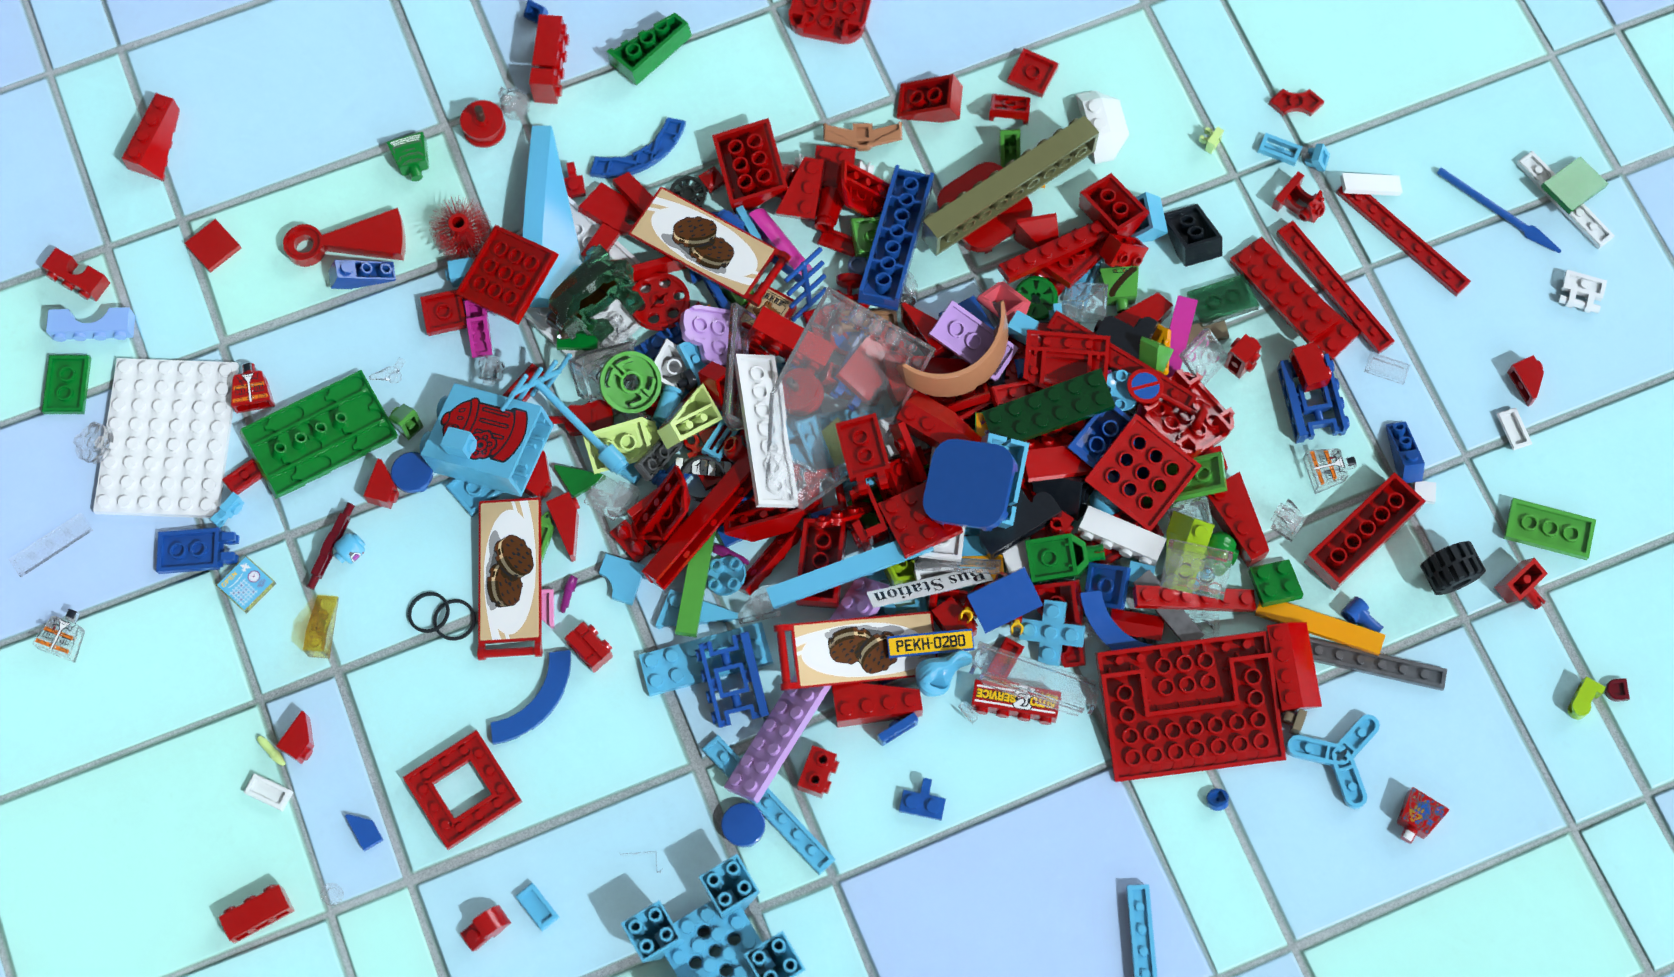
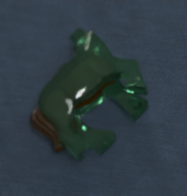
M600 244L598 246L594 245L587 250L584 262L554 290L548 300V307L551 311L546 316L547 325L559 332L557 338L561 340L570 338L573 340L577 337L575 334L594 336L602 342L615 329L607 319H591V317L603 311L615 300L621 303L631 315L638 310L645 302L638 292L627 288L634 285L633 267L626 259L614 260Z

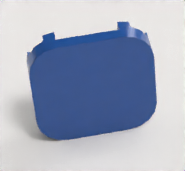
M948 439L942 442L935 449L930 464L923 496V507L926 514L936 523L942 525L950 524L992 531L993 528L1006 521L1009 514L1007 507L1015 472H1018V464L1014 456L1005 447L998 444L961 439Z

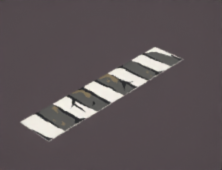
M676 457L675 465L681 469L682 465L689 458ZM697 460L690 464L685 471V474L721 477L719 466L711 460ZM719 462L725 474L735 464L733 462Z

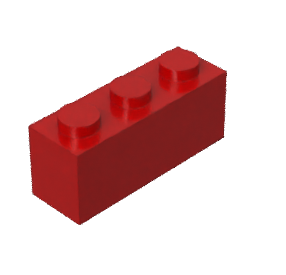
M279 884L270 885L263 890L264 893L258 896H250L238 907L232 906L224 910V914L218 918L229 941L237 943L294 912L295 910L285 889Z

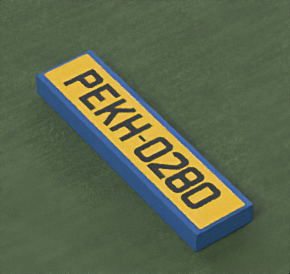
M972 629L888 636L889 658L952 653L958 650L973 651Z

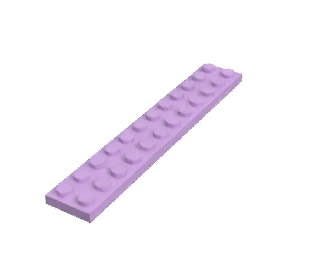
M864 577L855 579L830 620L876 616L881 607L873 608L866 592L890 586ZM795 675L792 678L791 682H796ZM831 686L785 690L724 788L729 792L758 803Z

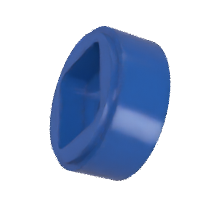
M1217 788L1208 792L1207 805L1210 809L1221 811L1227 808L1229 796L1226 791Z

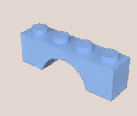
M129 307L109 308L100 320L93 323H81L76 320L69 309L48 310L46 332L53 340L58 342H64L67 339H74L76 341H85L86 339L103 341L106 338L125 340L134 336L135 315Z

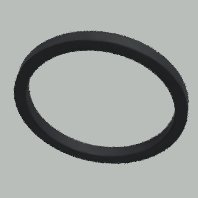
M426 592L418 595L408 608L410 624L414 629L422 633H431L442 628L450 614L447 600L436 592ZM426 596L439 597L446 606V614L443 621L431 629L417 627L413 623L411 616L416 602Z
M451 599L447 601L448 604L460 603L470 609L472 624L466 633L457 637L446 636L440 630L436 632L446 640L457 641L467 637L472 632L476 623V615L473 608L467 602L460 599ZM442 603L434 613V627L437 626V616L440 610L445 607V603Z

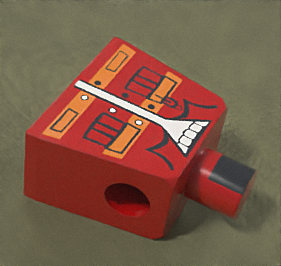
M254 363L243 364V374L233 376L231 406L234 411L242 413L275 407L264 373L260 370L255 371Z

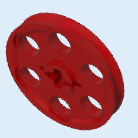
M653 273L643 277L634 285L629 296V307L633 318L639 325L649 330L664 331L666 328L671 329L675 327L676 322L680 324L682 312L690 308V296L686 285L678 277L668 273ZM664 280L671 282L667 288L660 287V283ZM647 285L651 287V290L648 293H642L640 291V289L643 286ZM681 292L685 295L682 300H675L673 298L676 293ZM663 299V303L656 304V300L661 301ZM643 303L646 306L642 311H637L634 309L635 305ZM672 310H677L679 315L676 318H670L668 313ZM653 315L659 317L657 323H650L648 319Z

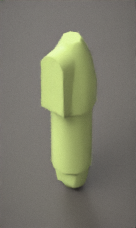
M258 736L257 741L259 745L268 753L269 757L277 764L285 766L286 763L281 753L266 738Z

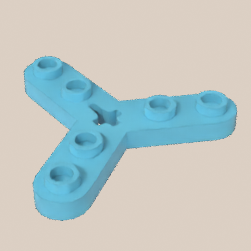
M1367 714L1362 716L1337 744L1295 735L1288 740L1286 749L1292 757L1332 766L1346 805L1352 809H1359L1367 802V793L1354 758L1378 732L1380 723L1375 716ZM1345 749H1348L1344 755L1345 761L1342 759L1338 761L1335 752L1340 754Z

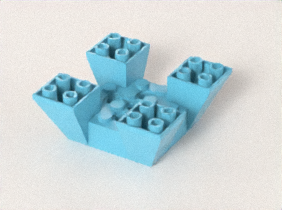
M738 854L699 876L711 901L674 923L671 921L659 900L621 923L643 963L667 958L677 977H724L720 972L725 966L733 969L728 977H796L806 970L783 931L762 943L744 911L760 891ZM703 928L710 930V934L706 938L698 936L699 931ZM739 936L741 938L740 943L735 946L728 943L730 937ZM712 948H720L721 954L718 957H711L709 952ZM700 959L702 961L701 966L698 969H692L690 967L692 960Z

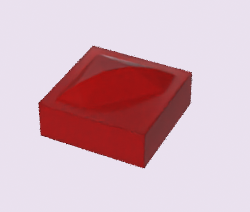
M715 166L698 176V179L704 183L709 193L725 184L723 176Z

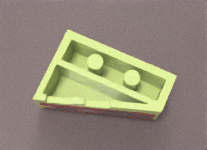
M702 383L689 391L657 432L665 447L669 449L711 427L723 418L705 385Z

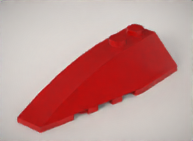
M919 391L906 401L896 417V422H905L911 435L934 448H937L948 439L981 442L982 440L954 411Z

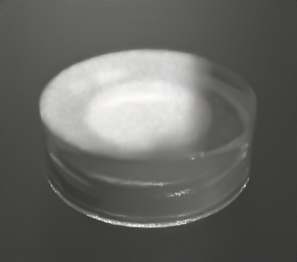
M336 883L324 885L320 892L321 900L329 906L338 905L344 896L343 889Z

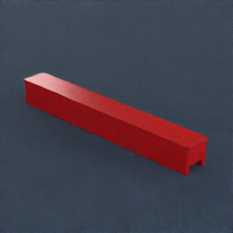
M748 451L737 460L641 571L649 582L665 590L753 488Z

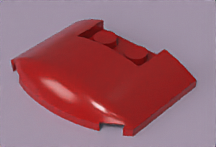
M1027 330L1023 379L1028 380L1040 389H1045L1101 368L1107 383L1111 336Z

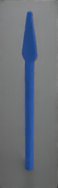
M1441 167L1438 170L1437 174L1523 231L1526 238L1557 253H1561V249L1536 226L1527 225Z

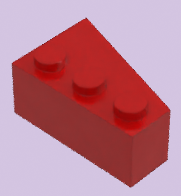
M803 158L776 211L777 216L816 221L815 217L819 207L826 165L823 159Z

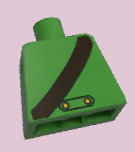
M1138 266L1100 268L1098 280L1106 305H1116L1117 314L1129 308L1128 304H1134L1136 301Z

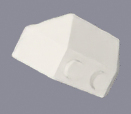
M1098 91L1076 94L1081 117L1085 115L1099 131L1096 150L1092 153L1094 164L1114 161L1129 136L1120 100Z

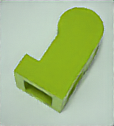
M1586 676L1580 682L1568 705L1569 716L1580 720L1588 715L1591 711L1593 698H1599L1606 687Z

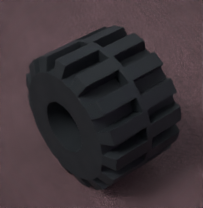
M1470 541L1447 546L1429 556L1420 565L1435 595H1444L1457 591L1473 583L1486 572Z

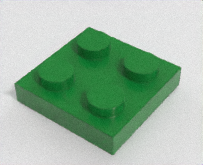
M1290 559L1249 568L1248 573L1262 607L1303 598L1304 594Z

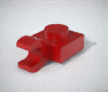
M574 162L566 163L569 177L564 178L567 195L571 199L586 196L583 175L577 176Z

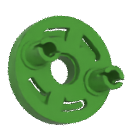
M626 351L618 353L609 358L600 371L599 390L601 396L611 408L619 412L638 413L644 411L657 400L662 385L660 371L651 358L640 352ZM629 374H633L638 379V385L634 390L626 389L623 383L624 378Z

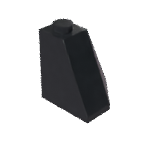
M1087 475L1031 482L1033 483V492L1036 494L1040 492L1049 493L1060 509L1076 521L1085 514L1087 505L1084 503L1087 502L1089 495L1094 489L1084 481Z

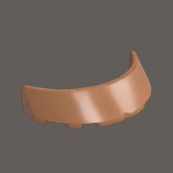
M1004 300L993 304L999 315L1000 323L994 330L995 339L978 361L967 368L946 374L927 373L917 370L906 363L898 364L895 368L904 383L912 389L934 397L963 395L975 390L978 385L984 384L999 367L1007 347L1008 319Z

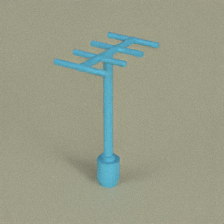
M571 353L567 354L555 370L553 369L558 364V361L553 360L541 377L539 375L542 373L543 368L539 367L526 384L524 383L528 375L524 374L501 406V411H505L513 398L518 394L520 395L517 400L522 401L530 388L534 387L530 396L534 397L540 391L599 450L598 453L600 455L598 459L612 473L615 472L618 475L628 466L627 458L613 444L609 446L607 444L604 445L549 389L571 359Z

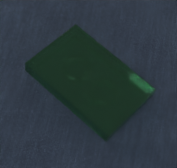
M1243 274L1187 292L1188 298L1198 300L1195 313L1202 327L1258 310L1260 306Z

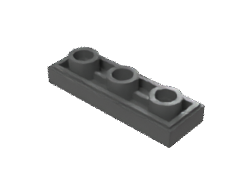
M660 438L638 460L634 467L646 482L651 480L684 445L683 441L667 449Z

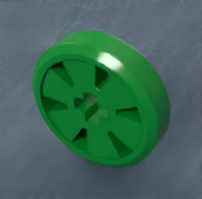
M1028 277L1022 280L1015 289L1030 302L1033 300L1031 297L1033 294H1036V296L1038 294L1041 295L1039 297L1040 302L1038 304L1036 302L1034 304L1031 303L1026 314L1037 321L1047 319L1048 311L1052 310L1054 303H1058V293L1055 286L1044 277Z

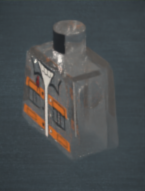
M1339 448L1306 451L1303 457L1315 494L1345 482L1349 476L1348 470L1357 467L1354 456L1343 458Z
M68 609L64 619L51 616L32 644L41 651L75 663L85 634V630L76 624L80 613Z

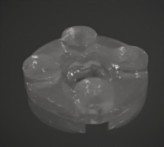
M95 421L91 422L80 434L74 437L73 443L76 445L75 450L78 458L87 463H100L109 455L111 451L109 449L110 442L113 443L114 436L109 427Z

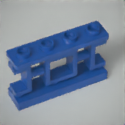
M1328 353L1324 354L1323 360L1325 365L1329 366L1332 377L1327 386L1318 388L1321 389L1324 404L1307 406L1301 384L1295 388L1293 378H1296L1297 375L1291 362L1281 360L1277 367L1296 444L1303 443L1305 439L1313 440L1315 436L1314 429L1331 427L1333 436H1337V434L1341 436L1345 435L1350 426L1349 418L1345 416L1343 411L1345 407L1344 399L1339 396L1338 392L1340 388L1339 381L1334 377V362L1332 359L1330 360ZM1333 407L1335 418L1324 420L1322 412L1331 411ZM1314 414L1316 421L1307 422L1305 426L1303 415Z
M749 632L732 635L733 647L713 651L711 641L698 644L699 649L695 650L698 662L702 661L704 670H700L703 683L708 682L709 691H705L708 704L713 703L715 710L711 712L713 724H718L719 728L731 725L729 714L750 709L752 720L769 716ZM737 641H742L748 665L747 670H744L743 662L731 663L729 652L739 650ZM705 649L709 650L710 657L721 655L724 666L713 669L715 678L712 679L704 652ZM740 668L744 688L723 693L719 673ZM750 682H752L759 710L755 712L753 704L742 706L739 695L750 691L748 686ZM714 691H719L720 699L730 696L732 698L734 709L724 711L726 720H721Z

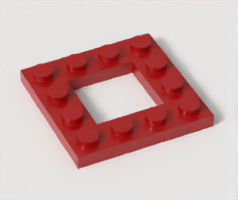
M477 730L403 777L448 850L523 802ZM471 761L492 795L454 818L434 784Z

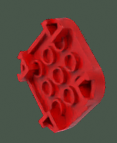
M792 0L788 15L789 25L797 35L838 44H851L863 35L872 0Z
M983 162L953 180L940 190L937 197V211L940 210L942 205L947 202L951 203L960 193L968 192L977 182H983L989 178L992 172L1000 171L1003 167L994 162ZM1028 196L961 239L964 243V248L969 252L972 250L987 254L992 252L993 247L1015 233L1016 219L1032 217L1033 208Z
M1179 369L1169 378L1198 395L1191 408L1198 411L1203 403L1211 405L1198 431L1192 428L1194 415L1183 412L1162 398H1159L1158 401L1152 404L1138 402L1136 410L1142 419L1189 456L1195 458L1225 440L1235 427L1233 418L1235 412L1231 407L1226 410L1200 382L1203 378L1202 375L1198 372L1194 375Z

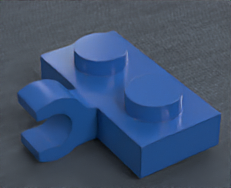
M923 778L921 793L903 790L899 812L942 821L946 798L929 795L932 779Z

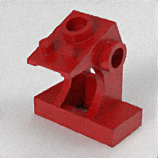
M1298 171L1274 199L1271 208L1278 212L1284 205L1297 214L1302 221L1314 223L1325 212L1322 191L1320 190L1313 196L1306 193L1301 187L1305 175ZM1300 199L1308 206L1302 207L1296 202Z

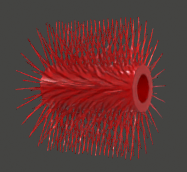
M456 202L457 210L453 203L454 214L447 205L448 210H444L447 214L445 216L442 215L443 217L440 218L442 221L438 223L440 228L430 227L435 229L431 231H437L433 235L437 237L435 241L438 243L436 244L441 249H445L443 251L445 254L450 253L455 259L457 254L461 256V259H464V253L466 255L468 253L470 258V249L475 257H477L476 253H479L477 249L482 248L480 245H484L482 242H485L487 239L485 237L491 233H485V231H491L488 229L490 225L487 224L489 220H485L481 213L478 216L476 211L474 212L473 206L471 207L472 209L465 206L464 210L463 202H461V212L459 211V203Z

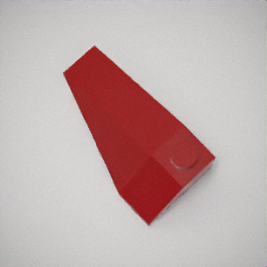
M1080 580L1034 585L1043 606L1037 608L1041 617H1043L1044 600L1067 602L1065 623L1084 626L1083 607L1079 594L1081 592ZM1085 641L1083 647L1062 645L1061 662L1064 668L1086 665Z

